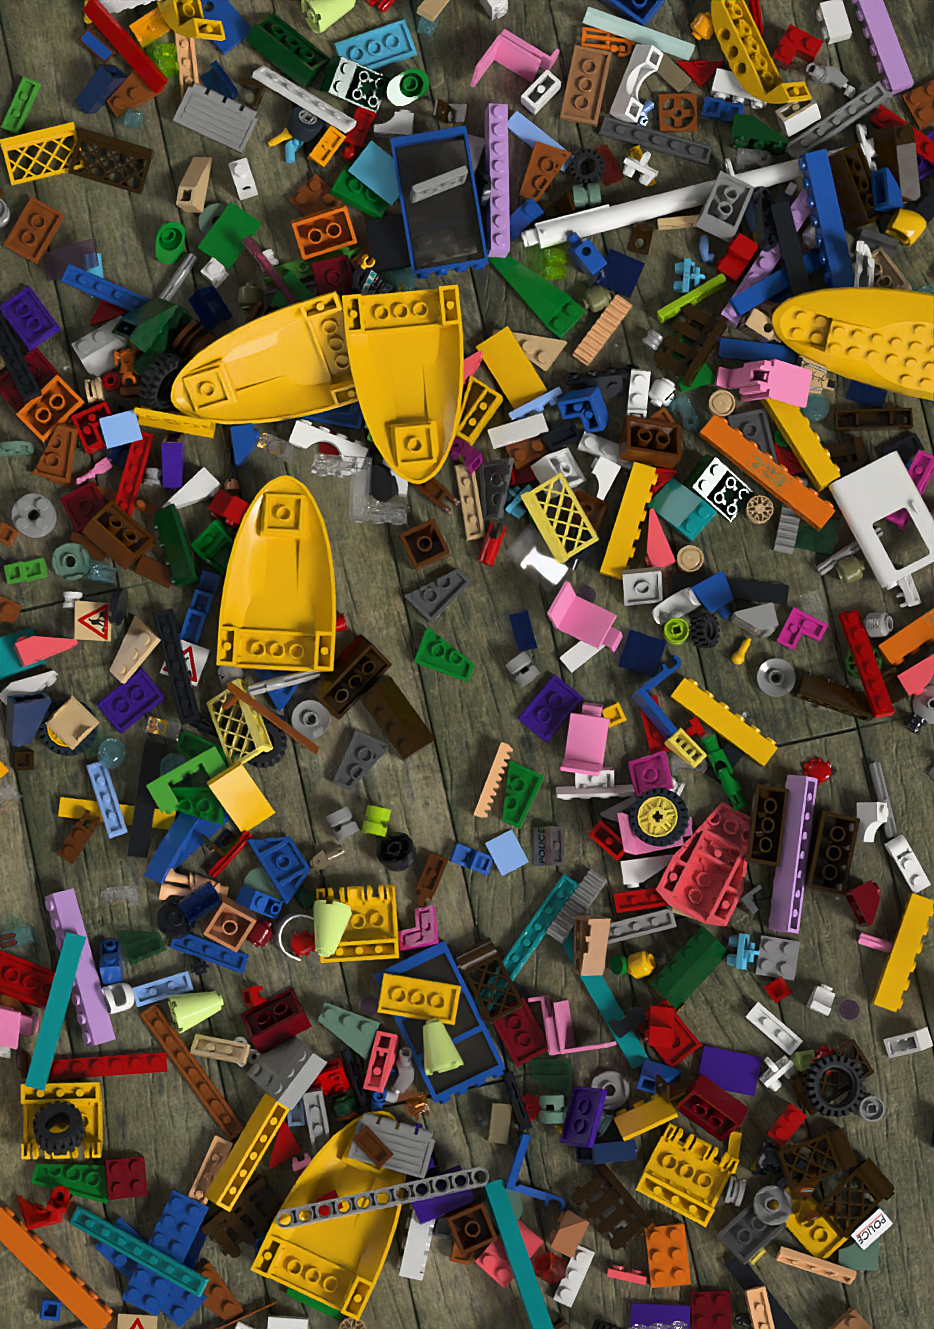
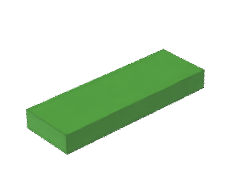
M24 76L22 77L3 120L1 129L15 135H20L41 87L39 82Z

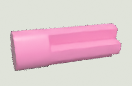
M863 932L859 935L857 942L888 954L893 946V942Z

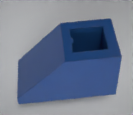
M244 885L241 886L235 901L238 905L276 920L284 902Z
M120 938L101 940L99 968L103 985L123 982Z
M644 1059L636 1089L657 1094V1074L668 1083L676 1078L679 1079L682 1070Z

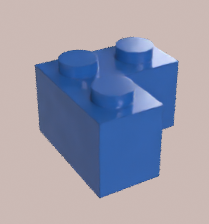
M599 386L565 392L557 402L563 420L580 416L586 433L602 431L611 421Z

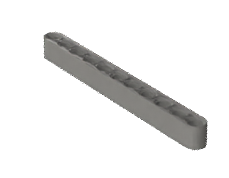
M476 1167L284 1209L277 1213L276 1222L281 1229L288 1230L483 1187L488 1183L489 1173L483 1167ZM482 1172L486 1178L484 1181L478 1182L474 1178L475 1174ZM462 1176L466 1179V1184L458 1186L455 1183V1179ZM444 1181L447 1187L445 1190L440 1191L436 1188V1183ZM419 1185L427 1187L428 1190L424 1195L416 1192V1188ZM400 1189H405L408 1192V1196L405 1199L397 1197V1192ZM379 1194H387L389 1197L386 1203H379L377 1200ZM360 1198H367L369 1204L367 1207L362 1208L358 1205V1200ZM341 1202L349 1204V1209L346 1212H341L338 1209ZM322 1206L330 1208L327 1216L319 1214V1209ZM304 1210L310 1212V1218L306 1221L299 1218L300 1213ZM282 1215H289L291 1217L289 1224L283 1225L280 1223Z

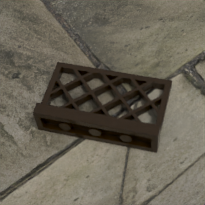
M80 128L68 173L142 195L155 151ZM81 143H89L92 151L82 155L80 151ZM102 148L108 149L111 156L101 161L97 151ZM95 153L99 163L89 167L85 158ZM121 153L126 154L129 162L119 166L115 157ZM113 158L118 168L108 173L103 163ZM83 159L88 169L82 172L74 171L75 164ZM138 159L146 160L145 168L137 171L133 162ZM131 164L136 173L126 178L121 169ZM101 165L106 174L99 178L95 177L91 170ZM119 170L124 180L114 183L109 175ZM138 176L141 182L139 190L131 188L128 180Z

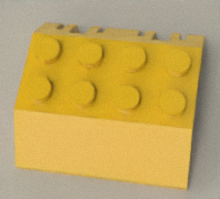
M395 883L386 884L387 893H384L383 884H379L378 897H372L373 890L371 885H367V894L364 892V885L348 886V896H345L344 887H340V899H333L334 893L332 888H328V897H326L325 888L316 889L317 901L326 900V904H332L333 901L344 903L350 906L352 910V915L335 953L330 954V957L320 956L321 963L399 958Z
M100 1082L47 1083L45 1091L21 1084L24 1143L21 1144L22 1160L31 1159V1154H33V1159H38L40 1145L37 1144L33 1131V1119H36L35 1114L40 1112L42 1106L47 1107V1103L51 1102V1104H54L58 1100L60 1103L67 1101L68 1105L72 1103L75 1105V1108L79 1109L82 1115L85 1133L84 1140L80 1141V1146H85V1158H90L91 1148L92 1158H101L103 1146V1099ZM59 1123L54 1125L49 1131L60 1133L66 1130L69 1125ZM75 1146L72 1157L78 1158L79 1147ZM44 1150L45 1159H50L51 1154H47L46 1150ZM70 1151L67 1152V1155L59 1153V1156H54L52 1152L53 1159H67L71 1156Z
M669 1122L654 1148L635 1190L706 1227L715 1210L714 1207L731 1173L733 1174L738 1166L740 1159L731 1156L727 1162L730 1154L725 1152L720 1161L715 1160L714 1158L718 1154L719 1148L714 1146L709 1153L712 1144L699 1137L692 1144L695 1136L693 1134L687 1137L685 1143L681 1142L679 1139L683 1135V1129L679 1128L676 1134H674L677 1126Z

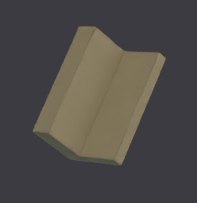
M492 1103L488 1143H508L512 1104Z

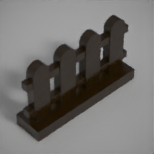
M687 305L683 308V315L687 318L685 323L676 321L673 324V330L678 334L675 338L667 336L663 341L664 347L667 348L666 353L658 351L654 354V362L658 364L657 368L660 370L663 367L675 373L674 377L677 379L682 377L683 385L690 388L728 327V318L721 316L717 320V315L712 314L710 316L700 311V306L695 305V307ZM694 321L703 326L702 332L690 326L691 322ZM682 336L694 342L693 346L690 347L681 342ZM672 352L684 357L683 362L681 363L670 357Z
M862 436L854 437L855 442L850 443L849 440H844L845 444L830 446V443L825 444V448L830 453L831 461L833 458L847 456L848 463L837 464L841 476L849 475L867 465ZM857 454L858 461L853 462L852 455ZM829 487L825 488V496L833 497ZM834 499V504L832 505L835 512L832 516L842 519L841 515L843 514Z
M602 1163L598 1167L600 1173L598 1175L593 1173L591 1175L592 1180L582 1188L578 1185L575 1188L577 1192L573 1194L572 1198L577 1205L586 1202L589 1206L585 1210L587 1219L593 1220L596 1217L600 1219L601 1222L597 1225L599 1234L606 1235L610 1232L613 1235L609 1241L610 1247L613 1250H618L621 1247L625 1250L628 1247L627 1242L637 1234L640 1237L644 1234L643 1229L646 1228L650 1232L655 1226L653 1221L606 1164ZM608 1183L612 1187L610 1190H608L605 1186ZM601 1189L604 1195L593 1203L589 1198ZM620 1198L624 1201L622 1205L617 1201ZM613 1204L617 1209L605 1218L602 1212ZM632 1213L637 1217L635 1220L630 1217ZM626 1219L629 1225L617 1233L614 1228Z
M261 1174L244 1187L230 1212L221 1207L200 1226L205 1235L209 1232L211 1233L209 1236L211 1241L216 1239L224 1248L222 1251L224 1256L229 1254L232 1258L239 1257L241 1251L238 1245L243 1241L247 1245L254 1244L256 1237L253 1232L258 1228L262 1232H268L271 1227L268 1219L273 1215L276 1217L284 1203L283 1200L278 1202L270 1191L273 1189L270 1185L265 1187L266 1179ZM256 1194L257 1196L251 1200L250 1197ZM260 1200L270 1210L265 1215L255 1205ZM240 1206L242 1209L236 1213L235 1210ZM245 1213L255 1223L250 1228L240 1218ZM225 1219L226 1222L222 1226H220L219 1223H221ZM229 1226L239 1235L235 1241L225 1231Z

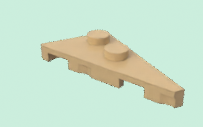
M494 329L492 335L498 333L501 330ZM512 332L530 362L545 373L567 345V342L564 340Z

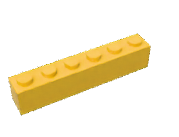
M771 398L760 399L817 491L820 492L839 480L841 476L839 467L832 463L829 451L820 444L818 434L811 430L808 418L799 411L800 407Z
M634 462L600 574L622 580V570H629L630 566L626 564L628 558H633L636 547L632 546L634 539L638 540L641 529L638 526L640 521L644 522L647 513L644 510L645 503H650L653 494L649 490L651 484L655 485L658 474L655 473L656 468Z
M684 678L670 696V699L694 717H697L698 720L763 768L778 749L775 746L776 742L768 736L764 738L760 735L761 731L754 725L748 726L744 723L745 719L738 713L734 715L728 711L729 707L722 701L719 703L713 699L714 695L709 691L699 689L697 687L699 684L691 678L688 680Z
M909 893L893 939L891 952L888 954L871 1004L893 1012L901 1009L904 1000L901 996L903 991H907L909 987V973H913L916 961L914 959L916 953L919 954L923 946V943H921L922 936H926L929 929V924H927L929 916L932 917L934 914L933 900Z
M264 1094L204 1197L225 1210L231 1211L290 1109L277 1102L270 1095Z

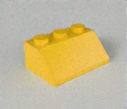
M657 1093L651 1096L652 1100L647 1102L641 1100L634 1103V1108L628 1111L626 1108L615 1112L616 1116L612 1118L623 1141L678 1117L672 1103H667Z

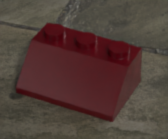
M872 880L864 881L850 888L845 894L861 927L873 925L881 898L879 895L881 890L876 882L873 883Z
M293 987L240 1014L249 1037L259 1054L312 1027Z
M702 1073L689 1085L688 1093L682 1095L674 1106L675 1109L719 1141H723L742 1124L749 1109Z

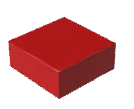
M782 976L764 987L775 1004L793 992Z

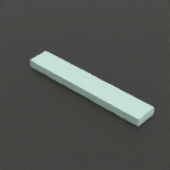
M588 7L582 22L643 45H653L660 51L688 61L695 48V45L591 7Z

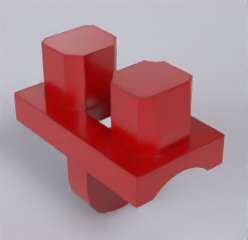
M58 1185L52 1191V1195L46 1205V1210H50L49 1219L61 1221L62 1214L66 1213L73 1199V1195L70 1194L68 1187Z

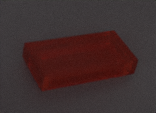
M607 144L596 149L595 151L600 153L606 162V172H603L604 177L602 178L606 186L608 187L624 179Z

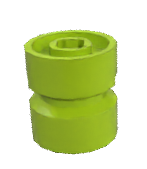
M681 618L670 619L663 629V637L671 645L682 644L689 635V625Z
M367 805L365 813L367 820L363 821L361 832L386 837L388 828L386 822L390 820L392 810Z

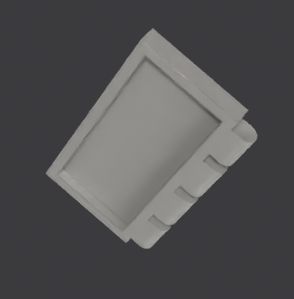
M196 82L192 88L188 87L173 118V122L242 154L258 121L255 118L257 111L247 106L244 107L243 111H240L242 104L230 98H227L226 102L223 103L224 95L210 90L209 94L206 95L207 87Z
M365 1112L363 1120H358L354 1137L367 1125L394 1154L382 1167L425 1179L435 1140L432 1139L433 1131L419 1128L418 1134L415 1135L416 1126L402 1122L397 1130V1121L382 1117L380 1124H377L379 1116ZM352 1141L348 1158L376 1165Z

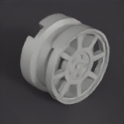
M730 1175L723 1202L728 1204L732 1202L735 1206H740L745 1191L746 1179L741 1178L738 1180L735 1176Z

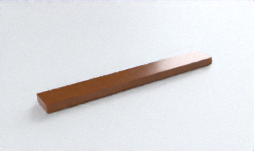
M156 1002L150 1005L139 1015L227 1138L232 1141L242 1133L245 1126L194 1055L190 1053L189 1048Z

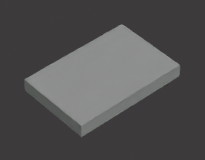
M466 165L412 186L409 196L411 202L415 203L463 184L468 173Z

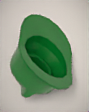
M411 68L402 72L389 82L386 92L388 99L396 106H405L427 92L429 88L428 75L419 68Z
M165 220L164 223L158 226L155 232V255L162 264L170 265L177 262L182 256L185 229L179 222Z

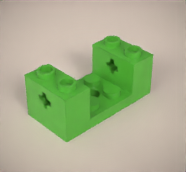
M215 746L146 785L162 814L166 812L169 815L178 809L176 806L179 805V802L168 785L170 782L173 785L183 780L182 776L189 772L192 775L199 771L200 765L204 767L210 779L227 769Z

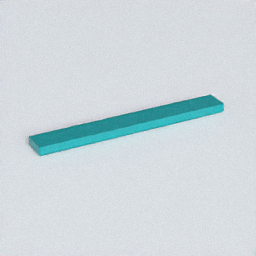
M562 875L502 962L512 982L546 935L547 928L550 927L557 914L560 913L575 889L578 888L579 884L567 875ZM500 965L498 966V968L495 970L494 973H498V970H499ZM492 975L486 985L493 987L496 976ZM499 977L496 988L506 991L508 981ZM484 987L480 992L481 998L489 1000L492 989ZM495 990L492 1001L498 1003L504 993ZM476 998V999L474 1000V1002L477 1003V1004L480 1006V1004H479V1002H478V1000H477V998ZM490 1004L488 1012L491 1013L496 1005Z
M573 929L562 946L574 965ZM580 976L631 1068L634 1069L643 1064L644 1059L650 1060L633 1029L619 1039L607 1023L613 1018L618 1022L625 1015L603 976Z
M66 932L25 1082L27 1087L45 1091L86 940L84 936Z
M500 1179L487 1183L483 1186L531 1329H554L503 1180Z
M77 1205L69 1224L193 1295L201 1297L209 1278L86 1208Z

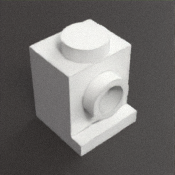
M213 257L200 271L202 277L216 289L229 276L225 267Z

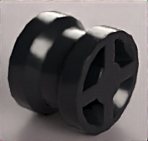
M911 712L908 721H905L903 726L910 732L919 735L922 726H926L928 722L918 714Z

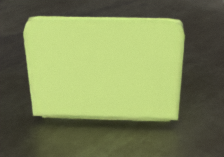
M814 1050L793 1052L790 1056L795 1072L798 1070L801 1072L810 1068L809 1065L811 1063H815L812 1061L813 1057H815Z

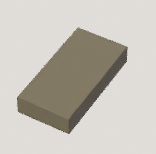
M666 54L663 55L658 70L655 73L679 94L692 79Z

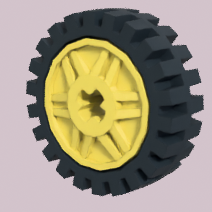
M656 788L649 789L647 792L644 791L640 797L638 796L635 799L636 802L631 806L633 807L632 811L630 810V823L632 824V830L640 840L652 846L665 847L674 844L675 841H679L680 837L685 834V829L689 825V811L686 803L679 795L667 789ZM659 813L663 815V819H660V822L656 820V815L659 816Z

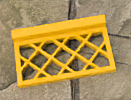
M70 122L1 139L0 144L11 185L67 173L70 168V164L67 161L71 154H74L78 140L75 123ZM74 136L75 144L72 149L62 144L66 137ZM48 141H54L58 144L53 154L44 149ZM34 145L39 148L35 158L25 153L29 146ZM60 146L70 151L64 161L55 156ZM17 150L21 153L16 163L9 159L7 151ZM42 150L51 155L46 165L37 161ZM24 155L33 160L28 170L18 165ZM53 158L63 163L59 170L54 171L49 168ZM83 159L80 160V165L74 167V171L86 168ZM35 162L45 167L39 175L30 172ZM16 167L26 172L22 179H14L13 172Z
M141 406V408L135 407L134 414L139 417L138 424L140 426L214 439L216 423L209 420L192 418L174 411H168L167 413L153 411L146 406Z

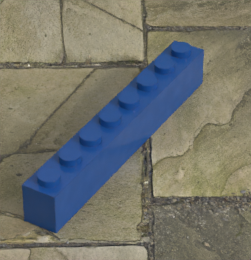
M827 149L799 155L798 166L803 173L802 184L807 191L808 197L806 202L807 206L811 209V224L815 227V242L820 250L819 261L824 268V282L828 288L853 287L855 277Z

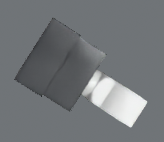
M790 182L785 192H779L773 204L789 201L791 207L795 199L792 195L797 185Z

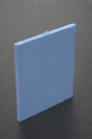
M134 410L99 419L107 449L143 439Z
M512 830L485 843L502 876L529 862Z

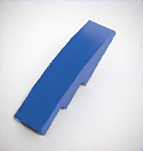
M203 569L180 633L181 640L198 646L222 574Z
M184 813L179 814L155 852L144 874L146 878L160 884L164 883L170 868H174L181 852H185L200 818Z

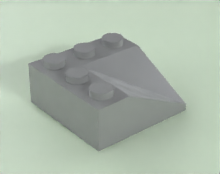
M295 1035L259 1057L247 1072V1075L277 1102L293 1110L327 1062Z

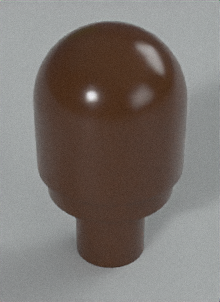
M24 1050L16 1055V1067H18V1070H21V1077L27 1078L32 1057L28 1051Z

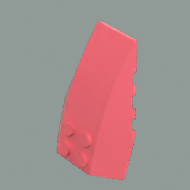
M723 802L720 803L704 823L672 856L656 888L668 905L704 924L727 925L743 893L748 863L745 859L750 816L739 810L733 811V807Z

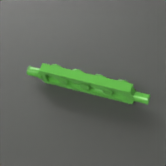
M346 246L306 260L301 258L274 267V275L263 278L265 286L276 282L280 287L289 270L299 280L313 277L310 264L344 255H348L351 262L352 257L357 256L362 251L361 246L351 250Z

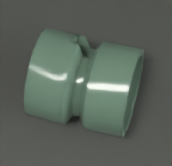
M599 182L588 183L586 187L583 184L572 185V198L575 210L585 209L587 205L590 208L601 206Z
M539 1095V1107L542 1108L539 1112V1123H564V1112L561 1110L564 1106V1095ZM549 1105H554V1110H549Z

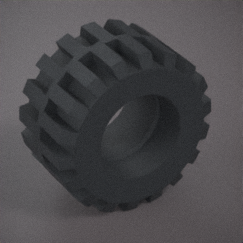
M262 718L267 733L274 740V746L269 753L265 755L258 754L247 761V763L257 768L275 766L274 764L279 763L281 758L285 756L287 749V738L284 731ZM247 725L243 726L241 735L246 737L248 732ZM242 737L239 738L237 744L241 750L245 741ZM251 741L247 749V752L249 753L253 751L251 747Z
M58 1100L54 1104H51V1102L47 1103V1107L42 1106L40 1112H36V1119H33V1131L40 1149L46 1150L47 1154L53 1152L54 1156H59V1153L67 1155L68 1151L72 1153L75 1151V1146L79 1147L81 1145L80 1141L84 1140L85 1128L79 1109L75 1108V1105L72 1103L68 1105L67 1101L60 1103ZM59 1123L69 1125L66 1130L60 1133L49 1131L54 1125Z

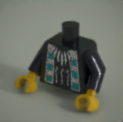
M368 254L363 255V263L359 264L351 275L352 292L350 295L361 294V296L396 293L395 290L397 288L371 268L375 264L374 258L369 263H366V259L369 256ZM401 284V285L399 286V288H398V290H399L398 292H401V289H402L406 284Z

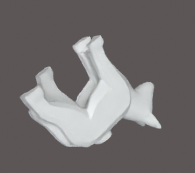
M857 241L853 287H873L875 259L872 258L869 246L864 244V241Z

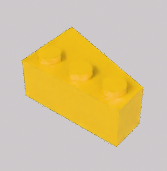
M470 375L460 409L455 435L456 438L462 439L471 446L503 402L501 394Z

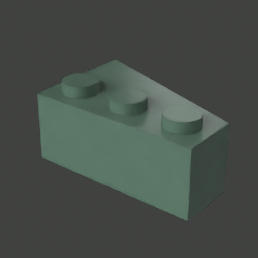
M328 1002L324 1003L318 1019L321 1024L367 1060L381 1022Z

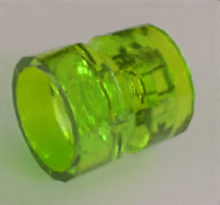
M173 43L155 45L152 51L153 58L156 61L154 64L165 77L179 74V61L176 59L178 57L177 46Z
M557 248L543 250V262L546 265L543 266L542 278L555 281L567 279V267L564 265L567 263V250Z

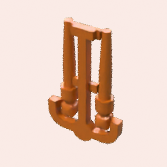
M582 27L581 46L610 50V52L618 51V57L621 58L630 55L635 41L610 37V34L612 36L618 35L598 28ZM586 31L603 33L606 36L586 34ZM585 40L606 41V44L585 43ZM610 42L625 43V45L627 46V52L624 53L626 51L625 46H617L614 44L609 45Z

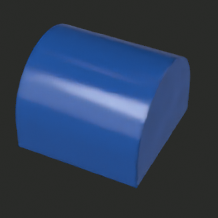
M42 1298L39 1319L59 1321L62 1301L53 1298Z

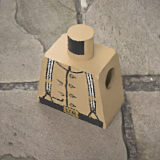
M756 308L745 313L737 328L740 332L761 343H767L771 340L779 345L782 341L775 332L772 319Z
M803 356L798 357L796 366L812 371L808 396L819 397L822 388L834 390L836 380L826 378L827 367Z

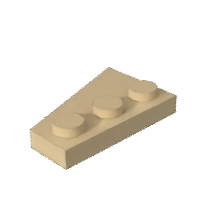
M134 616L109 670L123 684L127 682L161 641L139 617Z

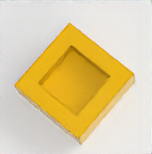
M619 702L602 710L603 717L610 718L608 728L627 720Z

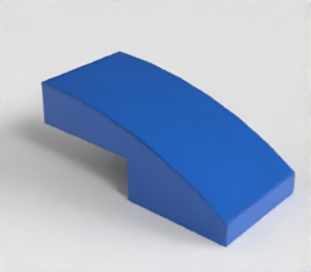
M705 97L701 115L710 119L732 123L734 113L743 114L744 105L725 102L724 99Z
M455 843L449 861L488 876L493 858L485 853Z

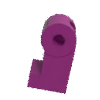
M454 438L449 456L453 460L462 462L465 471L471 475L483 462L482 453L462 439Z

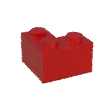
M790 24L776 48L772 60L776 67L786 72L795 56L808 63H812L821 50L824 41Z
M739 233L737 238L735 236L732 237L727 245V255L725 258L721 256L715 265L718 267L716 274L720 275L723 273L726 280L733 285L737 283L756 255L759 247L757 243Z
M106 401L71 416L74 426L79 427L78 435L88 455L106 448L99 432L102 429L99 419L113 415Z
M219 489L208 510L211 512L210 516L219 521L221 518L224 519L227 526L237 530L250 504L235 495L233 497Z
M650 1005V1008L646 1009L645 1021H648V1029H644L643 1041H646L648 1046L672 1048L674 1008Z

